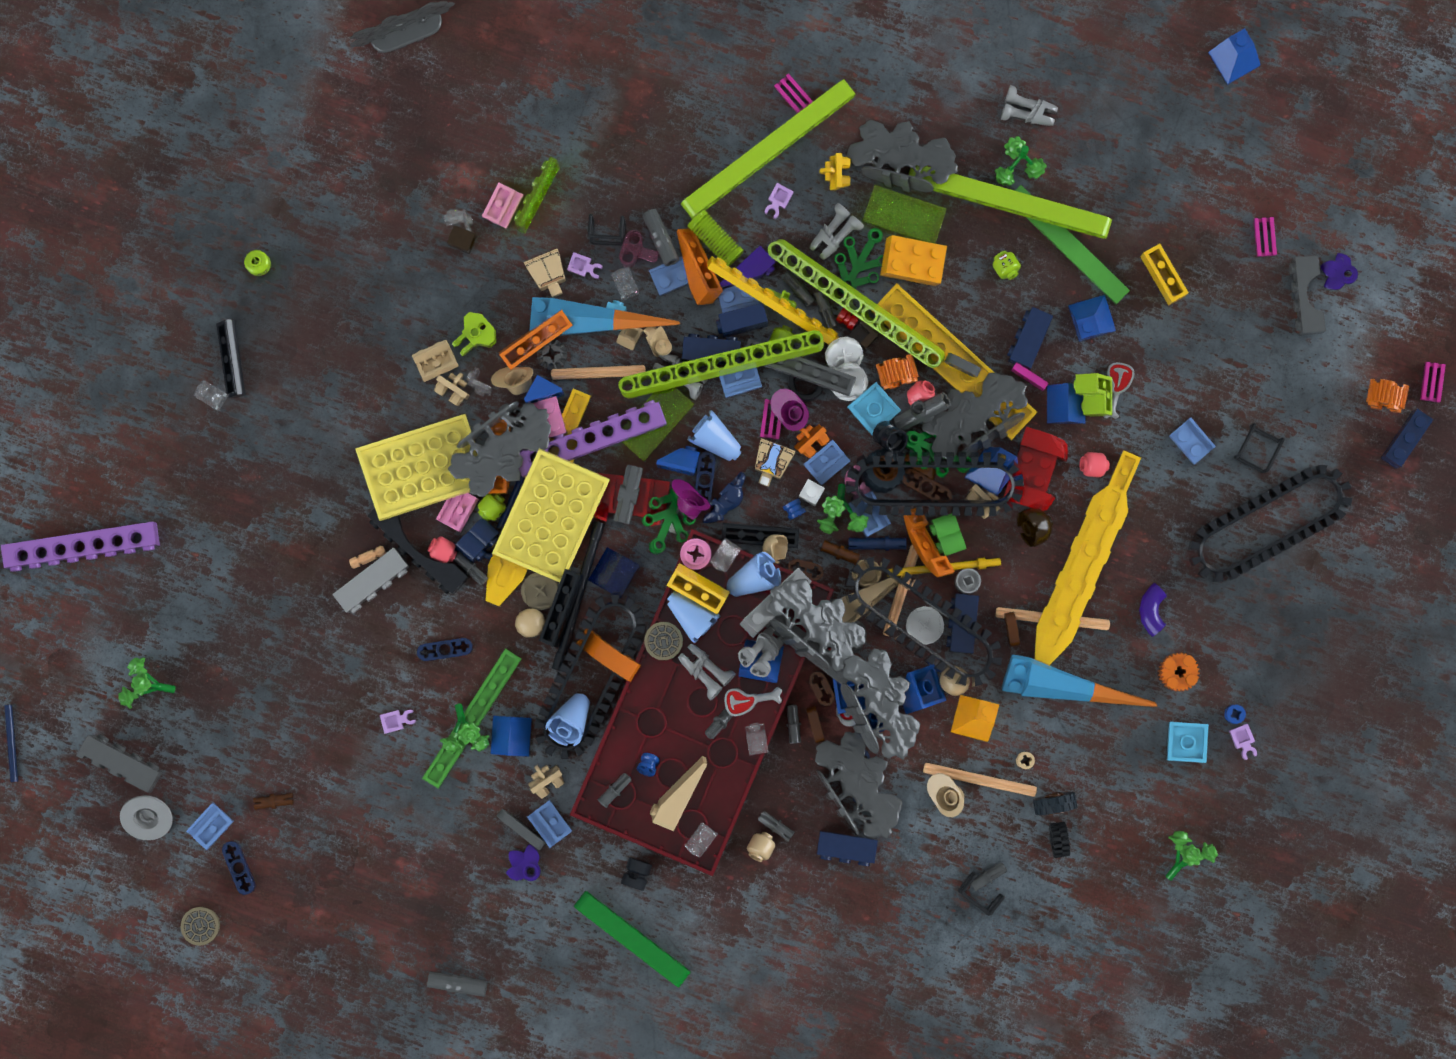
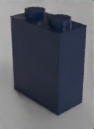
M763 303L718 314L719 320H716L718 333H722L723 338L768 327V319Z

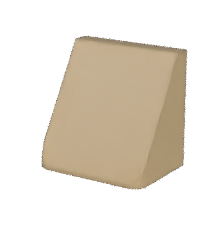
M622 329L616 342L630 350H634L643 333V329Z

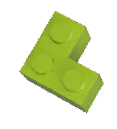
M1099 373L1076 374L1074 389L1076 394L1083 395L1081 404L1083 415L1090 417L1112 416V377Z

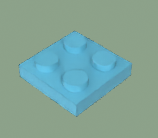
M877 382L847 407L872 436L877 424L882 421H890L901 412V409Z
M1169 722L1167 760L1206 763L1209 724Z

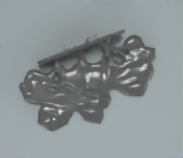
M451 1L429 2L409 13L398 16L391 15L375 27H368L355 32L350 39L357 40L352 42L350 47H361L371 42L374 49L387 53L407 47L406 45L416 41H422L424 38L438 32L442 24L441 14L448 12L449 8L454 6L455 3Z
M874 120L867 121L859 127L863 141L851 144L846 155L848 158H851L854 166L872 163L874 167L865 166L861 169L862 174L866 177L884 182L885 187L900 186L906 192H911V189L921 192H932L934 189L933 185L927 180L922 179L923 177L931 176L934 182L943 184L947 182L949 175L958 172V165L954 163L956 155L954 150L950 148L947 139H933L926 145L919 146V136L916 132L912 131L913 127L910 121L897 124L893 132L890 133L884 127V124ZM876 156L878 157V162L874 161ZM884 164H888L895 169V172L881 169ZM927 165L931 166V169L929 171H923L922 174L920 173L923 167ZM908 166L914 169L916 175L902 174L900 170L902 167Z
M989 373L983 382V391L980 397H975L973 392L965 391L960 393L959 390L950 389L947 397L951 402V406L948 408V411L936 414L931 422L923 423L922 426L924 432L936 435L931 447L933 453L942 452V457L946 458V452H954L955 457L958 447L961 444H965L968 446L962 452H966L968 457L971 455V452H977L983 447L985 450L991 447V442L996 438L1000 437L1003 439L1008 435L1007 431L1017 425L1025 416L1023 412H1020L1008 418L1012 408L1022 409L1027 406L1028 399L1024 394L1027 385L1021 381L1016 382L1012 376ZM1002 402H1006V409L1003 410L1004 414L1000 410ZM994 411H998L999 415L994 414ZM991 417L1001 418L1002 423L989 431L986 421ZM984 431L985 434L972 442L971 434L973 432ZM959 436H962L965 440L961 441Z
M516 401L506 406L497 414L493 411L488 415L489 420L482 425L478 422L473 426L474 431L457 444L456 447L459 449L470 444V450L465 454L456 453L452 455L451 466L448 467V470L455 479L469 478L470 493L479 497L486 496L494 488L496 476H501L506 481H520L521 472L519 468L523 463V458L519 454L520 451L528 449L529 451L537 452L539 448L542 450L548 449V436L551 433V425L547 421L549 417L547 409H538L534 404L526 403L521 408L520 416L510 417L509 414L519 405V402ZM525 416L526 420H522L521 417ZM501 420H504L507 423L506 431L502 435H495L491 428ZM512 421L514 423L517 421L522 422L524 426L521 428L515 427ZM509 426L513 428L511 432L509 431ZM485 432L489 434L484 445L481 446L474 442ZM474 450L477 452V456L473 455Z
M807 579L785 581L781 587L775 586L770 590L772 601L769 604V611L776 616L783 615L786 625L773 619L769 621V624L782 636L781 641L783 643L793 645L797 649L795 653L800 657H807L817 666L829 669V663L822 657L829 656L835 672L843 671V668L846 666L844 661L854 656L852 648L865 644L866 630L856 622H843L842 618L846 610L842 598L834 599L833 602L821 600L819 605L812 604V589ZM783 608H786L785 614L782 612ZM789 609H793L794 611V618L792 621H790L791 617H788ZM800 619V622L795 623V620ZM794 625H801L805 628L806 636L803 640L791 630ZM808 640L820 644L819 653L807 644ZM828 647H831L829 652L825 651Z
M874 648L867 662L857 655L847 658L844 661L846 666L843 668L842 675L845 679L854 683L855 689L853 691L849 685L843 683L841 685V693L847 704L845 711L848 716L852 715L856 723L853 726L855 732L861 734L871 752L875 754L879 752V744L876 738L878 737L883 741L881 750L884 757L898 756L903 760L908 756V749L915 745L916 735L919 733L921 725L913 716L899 713L898 710L899 706L905 703V692L908 691L910 682L901 676L889 677L892 664L885 650L880 651ZM864 684V687L859 690V685ZM857 697L865 698L866 708L864 711ZM873 713L878 721L876 729L872 730L866 717L867 714ZM883 723V727L879 728V724ZM888 730L890 736H883V733H879V731ZM885 739H889L890 742L886 743Z
M845 732L840 746L828 740L816 746L818 752L815 762L830 770L828 778H825L820 770H816L828 791L825 794L828 800H834L838 809L835 811L839 817L844 816L857 836L859 831L853 822L854 819L864 822L863 833L866 838L873 839L881 836L887 839L892 834L891 828L898 824L899 812L902 808V800L893 794H883L877 790L878 786L884 782L883 771L886 770L888 761L877 756L869 759L864 758L866 744L861 734L856 732ZM838 768L839 771L834 774V769ZM831 781L841 782L843 790L841 795L837 796L829 784ZM847 796H852L856 801V810L852 813H847L841 803V800ZM868 811L871 813V817H864L863 814L859 815V813Z

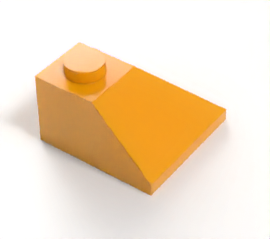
M960 695L951 732L988 742L999 704Z

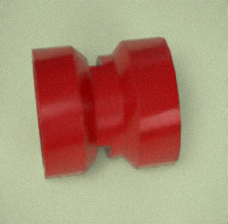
M843 308L835 321L845 324L846 328L852 331L859 318Z

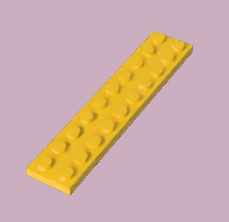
M896 283L877 305L941 348L945 353V359L948 353H952L980 367L981 371L977 378L951 367L944 361L939 366L932 368L955 390H959L960 393L965 391L973 392L975 397H980L983 391L982 385L989 373L994 372ZM871 310V313L876 316L875 312ZM884 321V325L891 329V323ZM900 331V338L907 340L906 333ZM916 342V349L922 351L923 346ZM934 353L931 354V359L938 362V356ZM1002 402L1000 405L1002 414H1004L1003 410L1006 409V402ZM1028 403L1022 409L1012 408L1009 412L1008 418L1020 412L1025 414L1024 418L1017 425L1007 431L1008 435L1006 437L1010 440L1037 413ZM994 411V414L999 415V412ZM999 417L988 419L995 427L1002 423Z

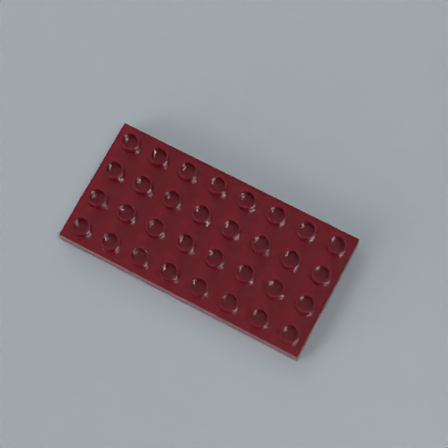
M691 529L687 541L690 539H701L711 549L709 563L702 569L693 571L726 590L728 579L755 556ZM698 546L694 552H687L693 556L694 563L697 557H704V555L698 552ZM679 557L675 569L677 568L679 563L684 565L681 560V557ZM773 564L776 569L779 568L781 583L793 573L788 569ZM811 580L812 582L809 585L812 589V604L819 605L821 600L830 601L834 589ZM667 586L650 627L659 622H669L675 625L682 634L683 646L674 658L658 660L647 652L643 642L635 660L641 666L632 681H626L570 812V816L713 876L805 657H800L795 653L796 650L784 643L777 683L740 677L739 651L744 647L746 639L756 641L758 635L766 629L764 627L752 638L740 623L771 594L770 590L738 597L729 593L718 613L721 617L694 644L667 605L670 602L667 598L675 591ZM789 609L788 617H791L790 621L794 618L793 609ZM796 619L795 623L800 622V619ZM796 625L806 633V630L803 626ZM691 643L705 651L709 655L708 658L721 670H731L736 673L735 677L726 686H723L709 670L703 667V670L722 687L720 693L711 701L707 697L708 689L699 678L695 680L694 676L690 675L678 658L683 653L692 663L697 659L687 648ZM776 687L782 689L780 694L782 701L780 704L774 700L758 702L748 713L741 716H733L727 723V727L722 729L714 739H709L705 735V731L713 723L714 717L719 716L725 709L724 698L729 689L738 688L747 694L769 693ZM643 753L654 754L660 759L659 765L655 767L656 773L654 776H645L637 771V766L641 763ZM702 756L706 757L707 766L674 831L652 823V816L650 815L652 806L657 804L659 799ZM623 773L628 774L632 779L631 782L620 792L621 795L617 796L605 808L597 799L609 788V784L612 785Z

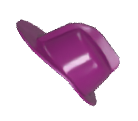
M786 388L779 389L773 394L770 402L771 409L782 424L791 431H799L804 428L809 419V411L798 395Z
M680 479L672 481L671 486L678 495V509L691 519H696L702 511L710 508L708 500L701 496L689 483Z

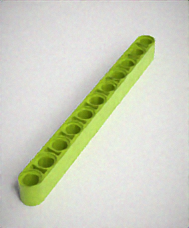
M845 79L841 80L682 201L681 206L691 219L702 210L706 211L856 96L855 92Z
M923 167L920 173L929 171L931 167ZM910 168L909 175L911 176L916 175L913 168ZM957 174L949 175L947 182L943 184H937L932 180L931 176L922 178L933 185V191L1098 238H1107L1112 223L1111 218Z
M778 239L768 246V254L774 260L928 367L935 368L944 361L945 353L941 348L787 241ZM776 244L782 248L781 253L776 252ZM791 255L797 258V264L791 262ZM807 266L812 268V275H809L806 272ZM822 277L828 279V286L822 283ZM838 288L843 289L844 297L838 295ZM853 299H857L860 302V307L853 305ZM869 310H873L875 312V318H871L869 316ZM884 321L891 323V329H887L884 326ZM900 331L906 333L907 340L900 338ZM916 342L923 346L922 351L916 349ZM932 353L938 356V362L931 359Z
M816 330L626 376L619 381V389L625 398H634L817 353L824 347L823 335ZM814 338L820 340V342L816 345L810 343V341ZM794 343H800L801 347L799 349H793L792 345ZM775 348L783 349L779 354L773 353ZM757 352L764 354L762 358H755L754 355ZM738 357L745 358L742 363L735 362ZM719 362H726V365L724 367H717V364ZM701 366L708 367L705 372L698 371ZM686 370L689 372L685 377L679 376L682 371ZM664 375H669L670 379L668 381H661ZM645 380L652 381L648 386L642 385ZM627 384L633 385L629 391L623 390Z

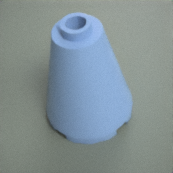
M710 410V416L705 415L692 430L695 434L693 437L689 436L687 440L728 461L732 459L735 461L742 452L740 451L741 446L718 416Z
M758 553L728 579L727 590L730 591L731 595L738 597L773 589L781 584L780 570L775 568L773 565L775 560L768 553Z
M674 591L667 598L670 601L667 604L694 644L721 617L719 614H715L679 592Z
M574 694L548 719L545 728L546 730L548 728L549 736L557 743L568 746V744L576 746L582 740L590 701L586 695Z

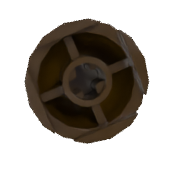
M1029 508L1018 513L1017 526L1022 527L1024 533H1020V535L1029 547L1041 545L1050 538L1053 521L1044 511L1037 508Z

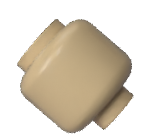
M766 832L754 834L747 846L748 855L758 862L768 860L775 848L772 836Z

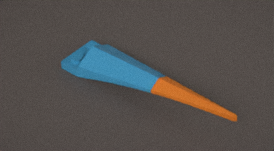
M532 297L530 330L562 310L573 326L559 336L680 324L679 321L572 301Z
M1011 655L1002 684V691L1018 693L1021 696L1157 707V704L1153 701L1105 687L1033 658Z

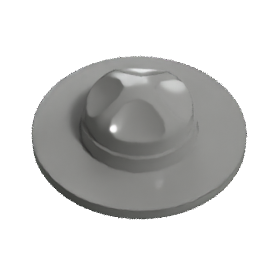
M152 796L131 798L123 805L120 812L122 827L131 836L141 840H155L163 837L170 830L173 821L170 808L163 801Z

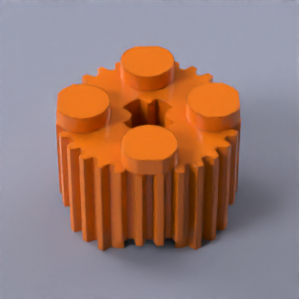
M911 354L906 355V359L902 357L883 361L882 364H876L881 386L884 387V390L898 388L900 383L911 384L918 381L917 377L919 375L914 357Z
M1371 379L1366 402L1373 409L1382 410V407H1387L1391 412L1401 413L1402 409H1405L1409 386L1403 384V387L1397 386L1398 384L1395 381L1380 379V383H1377L1375 379Z
M1173 653L1163 659L1164 662H1161L1160 670H1158L1160 674L1158 676H1160L1159 680H1162L1161 683L1168 687L1167 689L1175 692L1184 691L1192 688L1197 683L1198 674H1200L1198 670L1200 669L1197 668L1199 665L1196 664L1197 661L1191 655ZM1177 667L1183 671L1180 678L1179 675H1175V670H1178Z

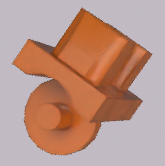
M809 424L805 429L799 430L801 433L796 436L799 442L794 448L797 452L804 454L810 459L816 454V450L811 446L815 441L821 446L830 441L825 433L827 430L820 424L814 428Z

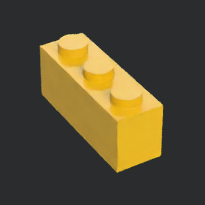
M1161 244L1145 251L1140 256L1168 305L1177 302L1189 293Z
M680 563L666 585L715 614L719 613L730 591Z

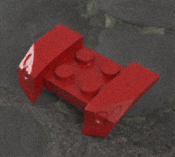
M1026 427L1017 456L1019 471L1013 473L1014 477L1023 474L1024 486H1015L1014 488L1022 490L1023 496L1020 502L1012 497L1009 501L1046 511L1055 500V497L1048 494L1047 490L1057 459L1067 462L1068 445L1064 440L1052 434ZM1011 479L1008 481L1004 497L1011 488Z
M598 473L609 478L610 481L593 517L607 522L609 513L616 512L617 497L620 485L623 484L624 476ZM641 478L639 496L636 505H634L632 516L644 517L646 514L653 515L666 510L668 503L662 504L658 509L653 510L649 507V501L653 497L660 498L668 495L670 482ZM653 500L652 504L658 506L657 501ZM646 517V522L651 523V519ZM664 519L654 522L651 526L662 524Z

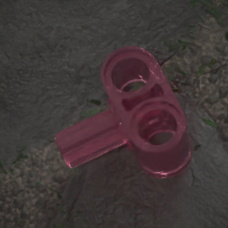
M631 230L626 234L619 254L620 262L626 268L633 267L639 258L655 263L659 256L658 252L643 247L642 234L637 230ZM632 236L640 238L637 244H631L629 239ZM625 254H632L633 260L625 262L623 257Z

